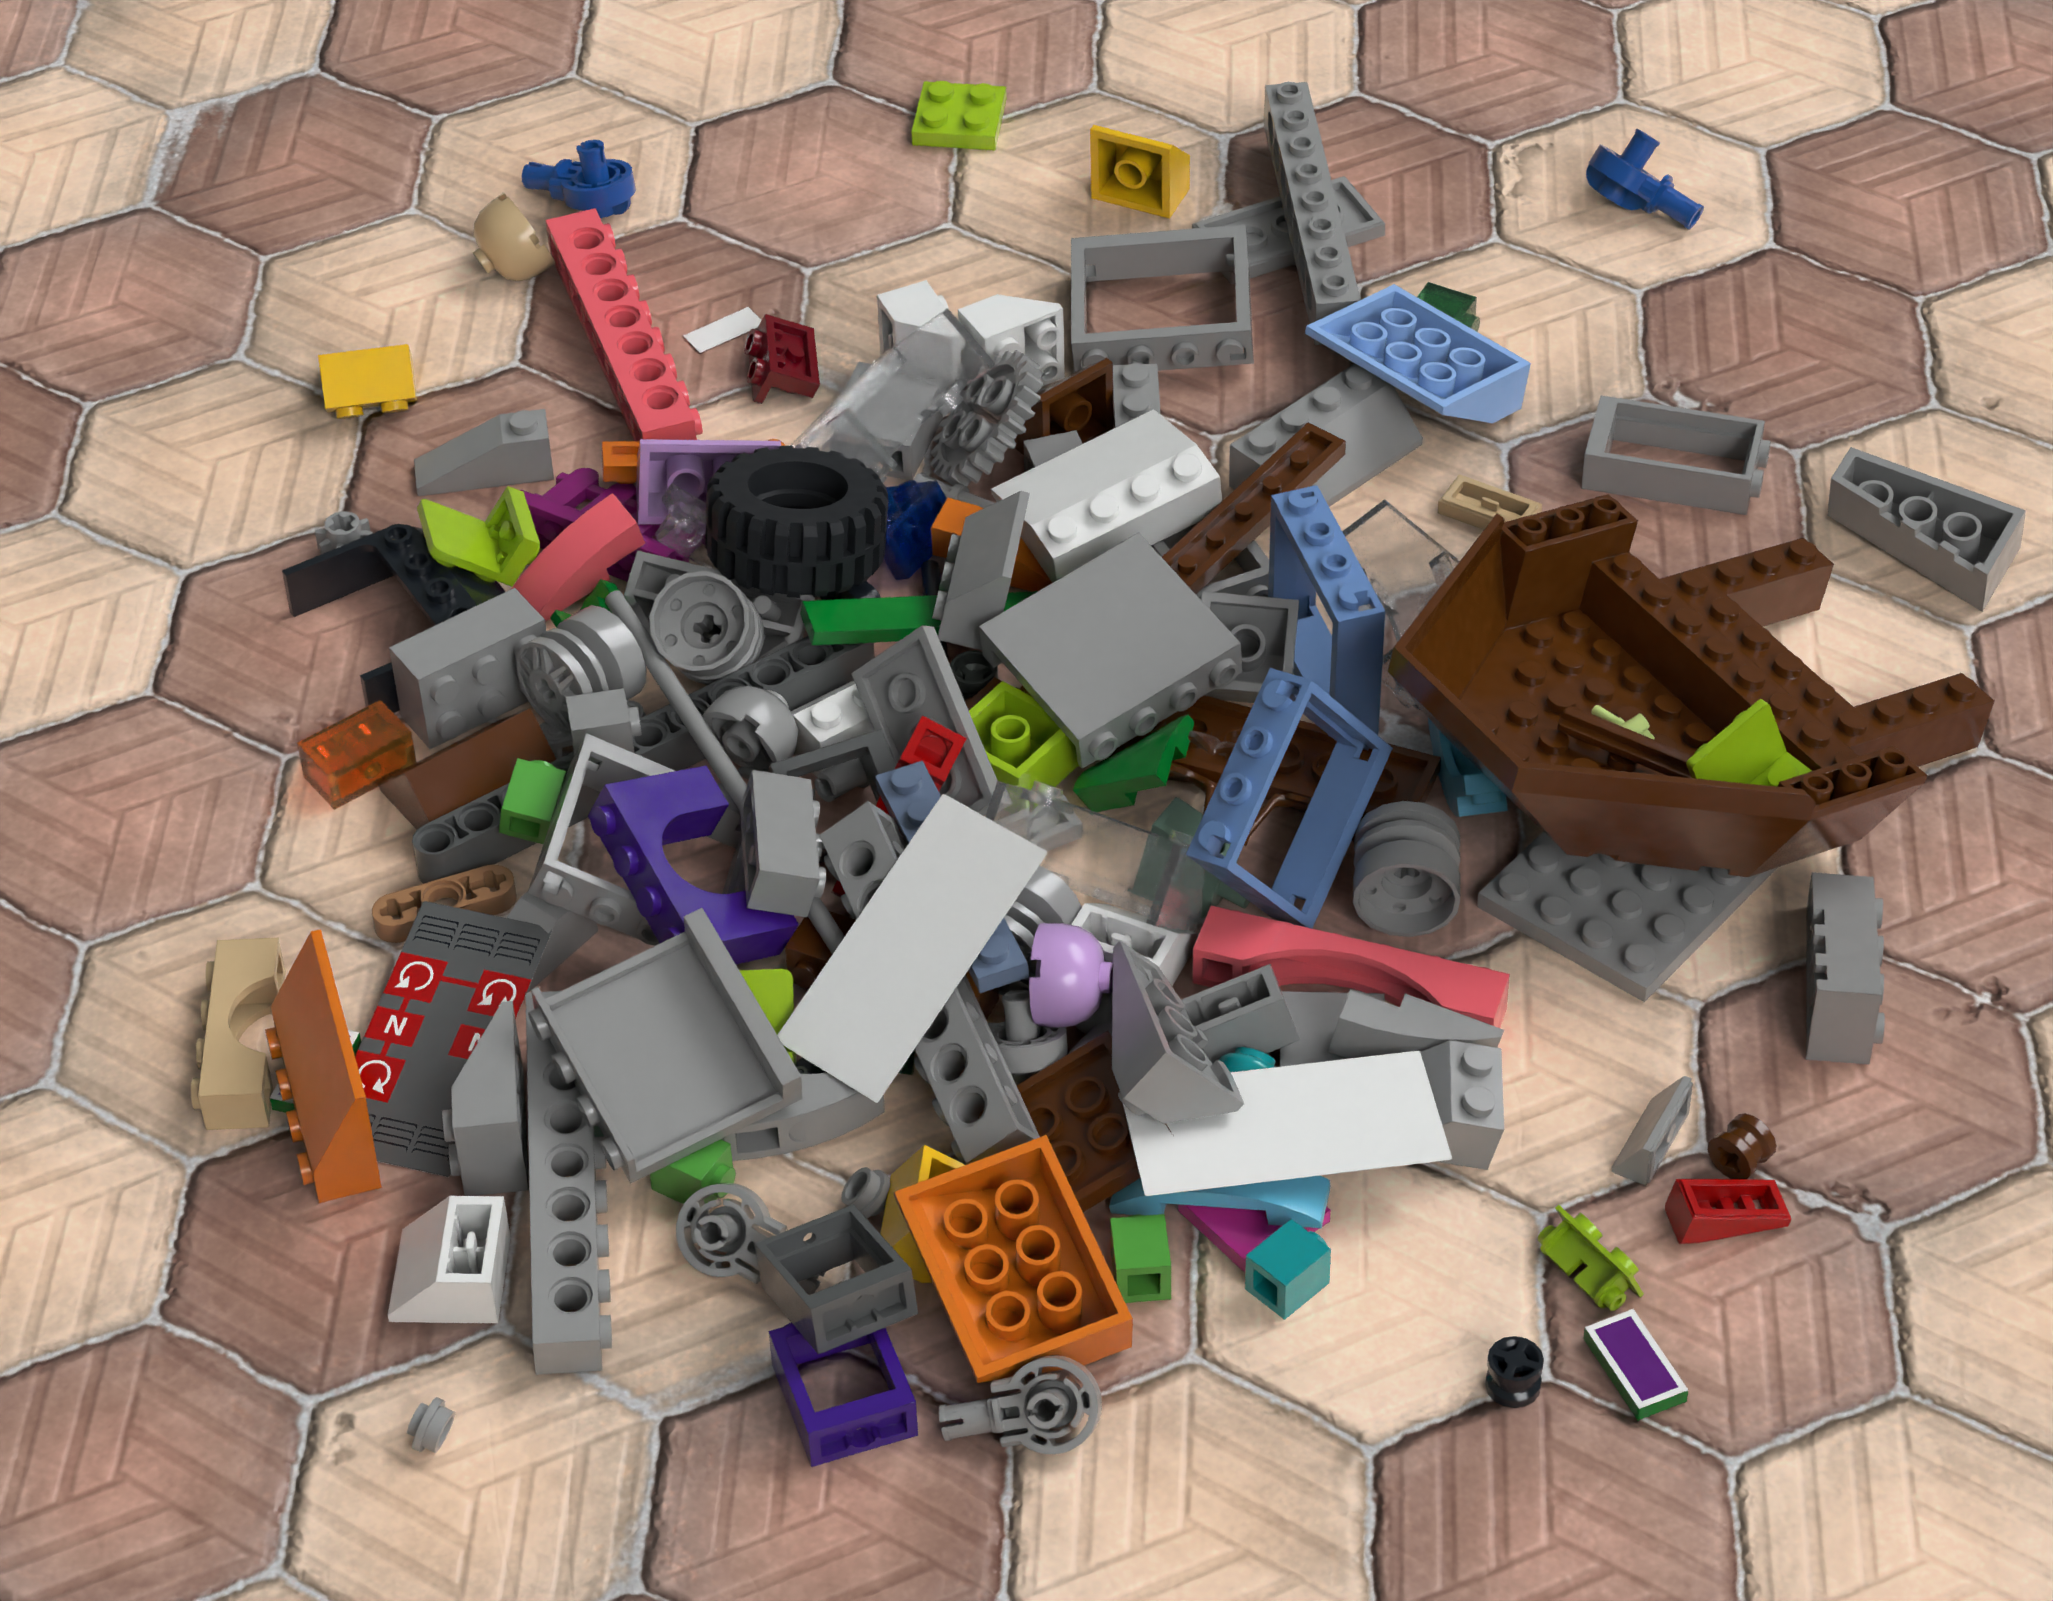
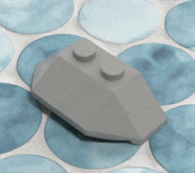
M637 550L624 597L650 635L649 615L656 596L668 582L689 572L708 571L723 576L720 571ZM735 579L729 580L755 605L763 621L764 644L758 660L803 638L806 628L800 615L802 601L814 600L815 597L813 595H801L800 598L787 597V594L775 593L773 596L763 594L757 588L746 589L739 586ZM714 624L712 631L704 632L703 637L710 642L712 635H720L721 630Z

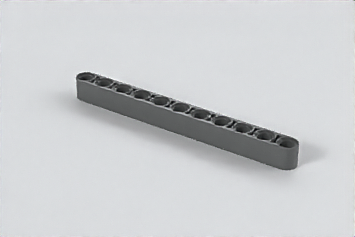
M806 636L689 694V697L700 714L703 715L706 709L725 691L739 686H753L777 692L787 701L789 710L793 711L854 681L851 673L875 658L874 643L812 645L809 636ZM671 704L640 718L642 736L633 737L635 754L675 771L684 770L706 759ZM574 751L550 764L557 769L566 771L567 774L569 765L574 757ZM509 783L416 830L413 835L412 844L418 877L421 883L424 884L482 866L496 864L536 844V842L499 833L501 809ZM582 784L568 827L588 818V814L600 791Z

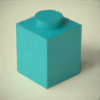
M1290 1219L1246 1255L1245 1290L1285 1320L1330 1283L1331 1248L1328 1247L1320 1235L1313 1231L1308 1232L1294 1220Z

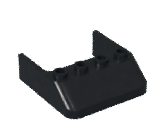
M404 524L391 525L282 570L289 610L293 617L395 576L432 626L505 593V590L497 581L487 582L476 576L474 572L458 566L447 567L438 563L428 550L423 529ZM392 662L360 675L367 717L371 722L400 711Z

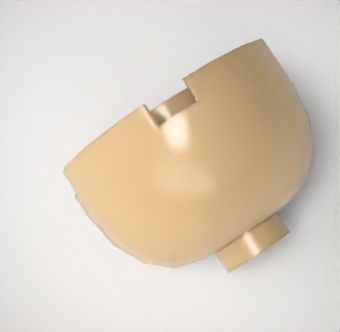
M504 192L489 202L479 212L474 222L473 235L479 248L473 252V255L488 274L495 269L505 279L523 281L543 273L555 264L545 244L540 246V241L535 234L536 231Z

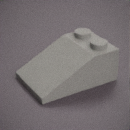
M508 1001L500 1004L451 1087L452 1109L442 1110L445 1142L455 1141V1144H449L451 1175L461 1176L465 1196L529 1190L524 1070L513 1001Z

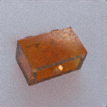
M381 700L297 743L304 778L334 810L377 788V782L417 762L412 732Z

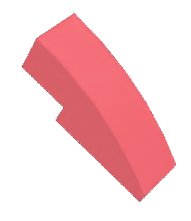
M613 493L564 529L536 557L511 589L516 588L545 619V622L548 621L555 610L563 611L591 593L600 579L605 581L611 580L607 568L645 544L637 522Z

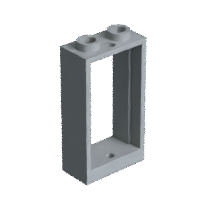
M1601 395L1584 455L1581 489L1747 515L1750 498H1759L1761 493L1764 470H1758L1757 468H1766L1769 458L1771 441L1763 440L1765 421ZM1613 440L1743 460L1745 463L1742 474L1611 454L1610 452Z

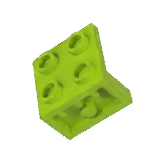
M1759 699L1746 711L1738 714L1733 722L1717 736L1700 746L1686 763L1691 778L1778 787L1780 781L1812 772V770L1786 751L1771 707L1763 699Z

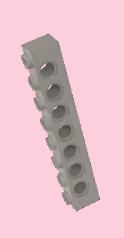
M1284 82L1281 84L1265 85L1264 129L1308 319L1311 324L1361 299L1308 83ZM1313 339L1314 345H1323L1322 343Z
M869 801L820 834L828 853L824 856V862L831 874L841 882L845 894L841 896L843 905L855 920L859 917L907 847L894 818ZM965 975L916 1046L915 1051L918 1056L914 1058V1064L921 1077L931 1084L936 1096L932 1100L934 1110L939 1118L951 1129L955 1138L951 1143V1147L959 1162L967 1165L1034 1140L1040 1136ZM984 1110L982 1116L978 1119L980 1113Z
M560 991L542 992L544 998H548ZM529 992L526 993L532 1344L535 1373L539 1375L602 1371V1349L612 1348L611 1315H600V1303L611 1302L609 1269L599 1270V1258L609 1257L608 1224L598 1225L597 1213L608 1212L606 1180L596 1181V1169H606V1157L600 1145V1141L605 1139V1137H595L594 1126L598 1125L595 1124L589 1127L585 1122L576 1103V1098L581 1096L574 1082L571 1081L565 1084L558 1074L552 1060V1055L557 1052L550 1039L541 1041L535 1033L528 1016V1012L534 1010L532 994ZM569 1264H576L575 1266H565ZM572 1309L578 1310V1311H575V1312H565V1311H567V1310H572Z

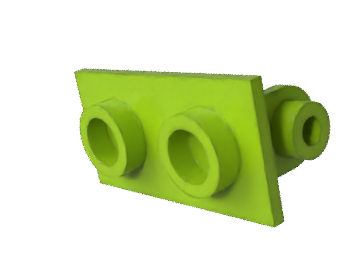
M1557 1205L1555 1209L1563 1221L1556 1228L1553 1225H1549L1540 1232L1538 1241L1541 1243V1252L1548 1256L1568 1277L1584 1263L1587 1267L1573 1280L1599 1308L1607 1307L1610 1311L1620 1308L1626 1300L1624 1292L1628 1288L1632 1289L1641 1298L1644 1293L1634 1278L1639 1269L1632 1260L1618 1247H1615L1611 1252L1598 1242L1603 1235L1585 1215L1579 1213L1573 1218L1560 1205Z

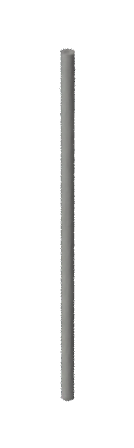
M613 591L609 593L605 598L608 608L632 632L642 650L646 667L740 811V805L747 787L746 783L665 658L658 652L655 643L622 592ZM814 897L808 918L833 955L845 936L822 900Z

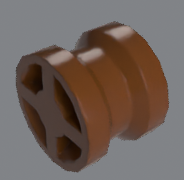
M1743 1113L1738 1114L1728 1124L1727 1132H1719L1709 1141L1707 1150L1711 1161L1723 1175L1730 1179H1748L1756 1171L1757 1163H1765L1776 1152L1777 1145L1772 1132L1761 1120L1753 1115Z

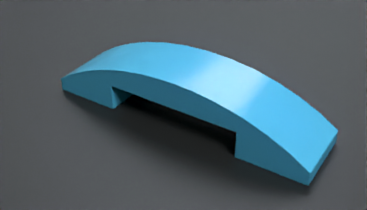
M1312 1176L1145 1196L1140 1178L1113 1194L1109 1208L1112 1214L1126 1215L1164 1214L1166 1204L1265 1210L1268 1225L1283 1226L1292 1219L1302 1227L1322 1228L1331 1185L1329 1179L1322 1176Z

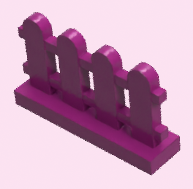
M579 468L570 474L560 473L556 477V485L544 495L520 490L524 492L540 541V548L545 549L564 529L587 510L612 493L638 524L636 487L633 484L619 483L613 484L608 489L600 487L599 474L591 468ZM586 499L592 500L583 509H575ZM638 524L645 544L607 568V572L613 577L628 582L637 550L689 563V554L700 544H705L706 525ZM663 528L669 530L658 540L652 538Z

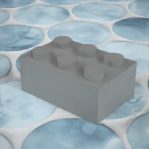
M513 588L389 647L399 708L403 720L426 746L432 749L529 702L518 678L516 656L522 645L546 632L545 619L516 588Z

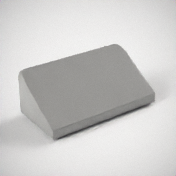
M1687 1076L1681 1077L1651 1099L1612 1166L1613 1173L1643 1185L1651 1182L1689 1115L1693 1086L1692 1078Z

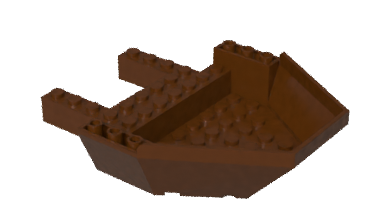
M1609 494L1504 522V518L1497 513L1395 644L1387 671L1441 733L1567 855L1589 857L1593 854H1604L1610 856L1615 861L1699 871L1701 866L1727 869L1728 875L1751 877L1861 840L1925 783L1927 774L1919 766L1979 746L1995 702L1972 679L1966 677L1963 673H1959L1853 707L1831 685L1821 679L1798 656L1794 655L1770 631L1763 627L1820 609L1834 563L1823 555L1814 544L1808 542L1805 538H1800L1659 579L1637 557L1629 552L1638 520ZM1759 699H1763L1771 707L1786 751L1812 770V772L1780 781L1778 787L1667 776L1564 734L1557 729L1558 722L1563 710L1570 706L1591 714L1593 707L1599 705L1617 717H1621L1625 722L1641 713L1650 725L1648 730L1654 736V740L1694 755L1700 746L1711 741L1730 725L1738 714L1746 711Z

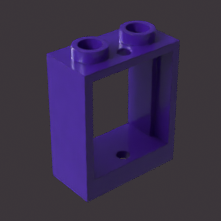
M792 1322L784 1327L768 1331L772 1366L811 1467L918 1436L916 1400L886 1327L819 1355ZM871 1344L889 1391L815 1412L797 1365Z

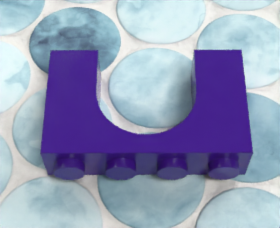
M706 765L605 784L591 808L588 818L594 833L603 842L613 860L616 872L625 881L636 901L638 911L647 920L659 944L685 932L684 916L703 908L735 964L777 956L782 953L799 925L794 915L747 908L746 890L730 894H718L699 889L680 877L665 857L663 845L712 835L729 806Z

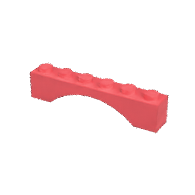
M1211 905L1193 947V983L1207 987H1214L1271 964L1279 986L1289 984H1327L1352 988L1365 993L1385 994V1000L1400 1007L1406 993L1498 1028L1501 1027L1507 1010L1510 977L1508 973L1451 961L1438 956L1399 949L1385 944L1351 938L1337 933L1303 927L1289 922L1255 916L1237 910H1229Z

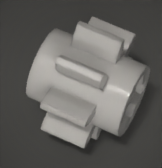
M348 511L336 512L326 518L325 529L315 530L317 546L321 554L373 533L370 531L367 518L359 520L356 514Z

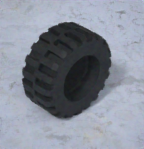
M788 445L771 450L768 447L755 449L754 453L749 455L744 452L735 456L731 462L726 461L721 465L707 485L705 532L707 555L715 568H718L720 573L728 580L735 579L739 586L746 589L757 588L763 594L774 596L775 593L787 594V597L800 598L801 595L821 597L826 596L828 592L832 591L837 593L848 591L853 584L859 586L867 581L883 563L886 548L888 492L872 468H866L862 461L854 457L851 459L845 458L843 453L837 451L824 452L819 451V447L806 446L805 449Z

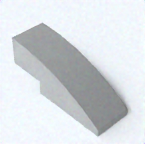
M1350 989L1327 1052L1350 1059L1410 1051L1421 1052L1449 1040L1498 1048L1504 1030L1406 993L1400 1007Z

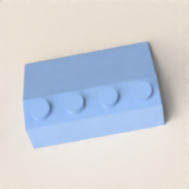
M1395 284L1306 326V335L1441 415L1493 424L1522 408L1530 362Z

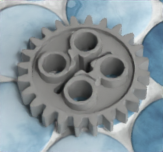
M1017 350L1013 353L1006 351L1002 358L996 355L990 367L984 364L978 376L970 377L969 386L966 391L960 390L958 392L959 400L956 404L948 407V411L951 413L948 418L940 422L939 426L943 429L933 439L937 445L930 452V455L934 457L930 466L935 468L933 472L952 486L956 483L968 486L971 481L975 484L978 483L983 472L989 475L994 463L997 461L999 463L1003 462L1004 453L1007 448L1014 449L1016 446L1014 440L1016 436L1025 433L1027 430L1023 425L1026 420L1035 414L1031 407L1041 399V396L1036 394L1044 384L1039 380L1043 375V372L1038 369L1039 364ZM980 415H983L985 418H987L988 420H990V421L993 422V423H990L989 421H987L986 419H984V418H983L982 416H980Z

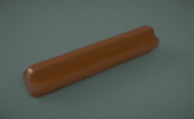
M1573 706L1566 707L1563 710L1557 728L1560 732L1664 775L1691 778L1686 763L1693 755Z

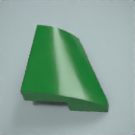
M1189 715L1181 716L1137 743L1086 769L1078 777L1073 791L1093 813L1133 806L1138 791L1166 786L1172 760L1186 758L1190 743L1188 735L1190 730L1193 731L1194 727L1193 719Z

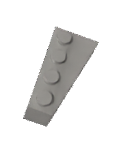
M1813 872L1811 874L1806 915V1060L1870 1064L1873 1043H1883L1885 1014L1879 1012V1007L1882 1005L1884 993V974H1880L1884 938L1883 936H1878L1877 929H1881L1883 899L1875 898L1874 877Z

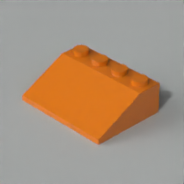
M321 929L311 931L271 1005L275 1027L265 1029L272 1060L278 1058L283 1060L284 1068L275 1070L282 1101L293 1099L295 1110L286 1112L292 1142L303 1141L306 1151L296 1154L303 1185L314 1183L318 1202L322 1203L379 1189L382 1186L366 1096Z
M1047 1135L894 1192L895 1200L977 1383L1013 1377L1020 1368L1044 1356H1064L1084 1366L1132 1347L1133 1318ZM1042 1367V1373L1063 1370L1059 1367Z

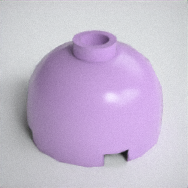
M1040 923L1038 925L1031 951V960H1037L1036 977H1029L1032 1020L1038 1026L1054 1028L1074 1026L1092 1017L1100 1007L1103 993L1113 992V962L1104 961L1101 944L1092 933L1079 926L1064 923Z

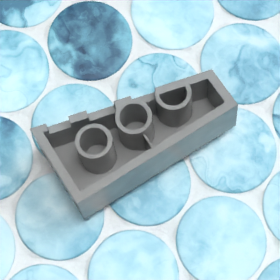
M1850 447L1831 477L1828 516L1983 612L2021 548L2026 510Z

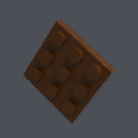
M1109 1031L1104 1032L1017 1085L1039 1136L1047 1135L1082 1212L1087 1211L1140 1179L1124 1105L1118 1097L1120 1089L1112 1071V1036ZM984 1110L980 1113L978 1119L982 1116Z

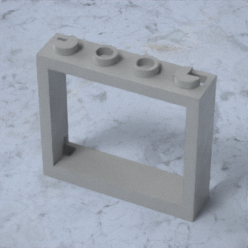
M1246 224L1071 238V346L1075 372L1105 358L1112 361L1113 365H1129L1133 363L1157 364L1158 371L1253 364L1250 268ZM1235 270L1237 322L1087 333L1086 282Z
M586 733L569 765L527 893L543 899L552 905L591 919L600 925L608 926L630 935L646 944L658 945L659 942L645 917L638 911L636 901L629 890L557 860L582 784L601 792L605 784L658 775L675 770ZM589 756L600 760L601 763L598 765L589 761ZM722 791L729 806L712 835L707 837L735 848L722 894H730L746 890L741 824H739L741 818L740 811L730 795Z

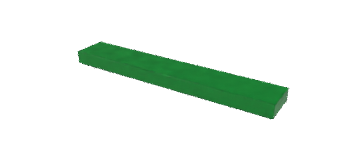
M1038 591L1008 592L1004 611ZM937 595L802 601L800 611L812 645L898 642L922 625L934 627L938 635L941 625L940 620L932 619Z

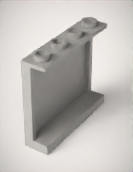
M1139 532L979 626L983 656L993 668L1003 663L1076 746L1077 762L1082 769L1096 760H1103L1109 757L1117 747L1137 735L1147 734L1157 723L1177 711L1187 710L1197 699L1217 687H1224L1230 684L1238 674L1242 673L1241 643Z
M703 908L684 916L685 932L548 998H544L538 986L531 989L534 1010L528 1012V1016L535 1033L541 1041L550 1039L557 1052L552 1055V1060L558 1074L565 1084L573 1081L581 1094V1096L576 1098V1103L585 1122L589 1127L595 1124L599 1126L605 1139L600 1141V1145L609 1165L613 1170L622 1167L630 1183L803 1099L802 1079L799 1071Z

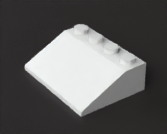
M1154 409L991 489V493L997 502L1019 491L1030 493L1021 538L1052 583L1138 532L1152 546L1200 522L1222 502L1220 476L1198 445Z

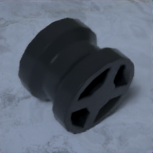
M1517 1336L1504 1337L1493 1344L1489 1349L1487 1359L1488 1371L1485 1382L1487 1393L1493 1401L1505 1407L1519 1408L1525 1407L1537 1399L1540 1395L1541 1374L1544 1364L1541 1349L1527 1338ZM1515 1373L1521 1374V1377H1514Z

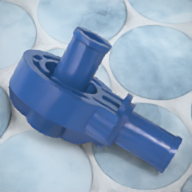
M1636 129L1634 136L1622 155L1601 144L1598 146L1588 162L1589 165L1586 170V178L1594 190L1628 210L1642 209L1648 214L1660 210L1684 225L1688 230L1697 223L1703 213L1704 206L1697 204L1674 189L1673 177L1669 174L1665 175L1660 181L1643 169L1656 147L1660 145L1659 141Z
M588 140L580 143L581 146L578 145L576 147L580 162L574 161L572 163L570 159H563L555 166L529 162L522 170V183L525 188L549 191L553 199L564 201L568 207L575 210L585 211L596 208L600 218L626 212L631 205V197L636 191L631 165L622 160L606 159L604 143L600 140Z

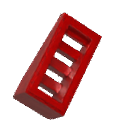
M1676 1179L1665 1203L1666 1214L1679 1244L1702 1243L1788 1227L1792 1220L1775 1180ZM1758 1199L1762 1209H1756L1752 1200ZM1737 1203L1739 1209H1735L1733 1204Z

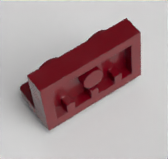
M765 314L757 330H750L744 348L745 354L749 355L750 366L747 373V382L752 386L753 402L762 404L772 386L780 388L787 393H797L813 398L820 386L814 328Z

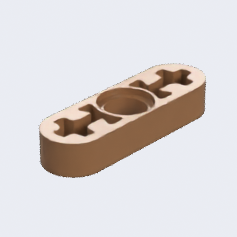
M486 865L386 894L380 897L372 907L375 932L380 939L386 942L400 943L406 941L418 914L417 908H420L424 901L434 903L441 898L457 900L458 902L453 906L456 908L490 915L503 913L509 910L517 899L513 873L501 865ZM495 887L497 891L491 892L489 888ZM471 893L472 899L467 900L466 894ZM399 915L400 919L393 920V916Z

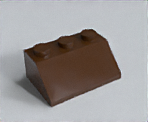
M531 708L497 720L377 782L381 792L417 830L423 825L510 783L517 758L527 761L541 760L548 763L557 759Z

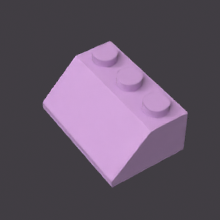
M640 439L637 454L636 481L638 524L706 525L707 485L719 467L726 461L731 462L735 456L744 452L749 455L754 453L755 449L768 447L769 450L779 449L781 441Z

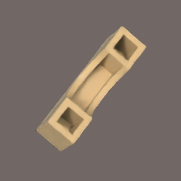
M278 937L217 940L215 960L207 961L206 986L208 992L211 993L210 999H204L201 1003V1023L203 1030H206L205 1038H198L196 1043V1061L201 1074L200 1078H193L191 1083L193 1109H201L206 1130L269 1127L271 1114L270 1096L273 1093V1084L266 1053L244 1046L239 1042V1039L255 1021L272 1013L271 1005L285 980L286 971Z

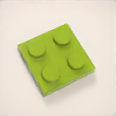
M924 81L911 132L912 145L996 150L1007 100L1006 86H993L986 83L960 84L947 81Z

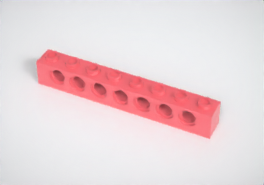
M596 208L547 219L546 228L549 251L555 261V267L634 441H640V439L697 440L696 435L703 433L700 415L697 408H689V395L684 381H676L677 372L673 357L670 353H663L664 343L658 326L651 327L652 319L646 300L639 301L638 285L633 274L627 275V264L622 249L615 250V238L611 225L609 223H602Z

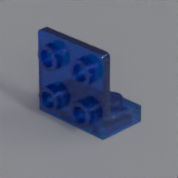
M909 480L898 486L886 487L888 492L886 548L883 559L895 580L909 579L921 567L923 562L933 556L931 526L947 499L937 480L921 483Z

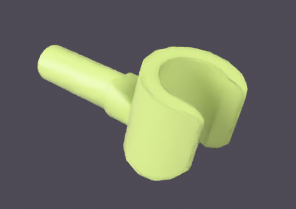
M1599 705L1594 706L1591 711L1592 715L1655 739L1648 730L1650 727L1648 721L1641 713L1625 722L1621 717H1617Z

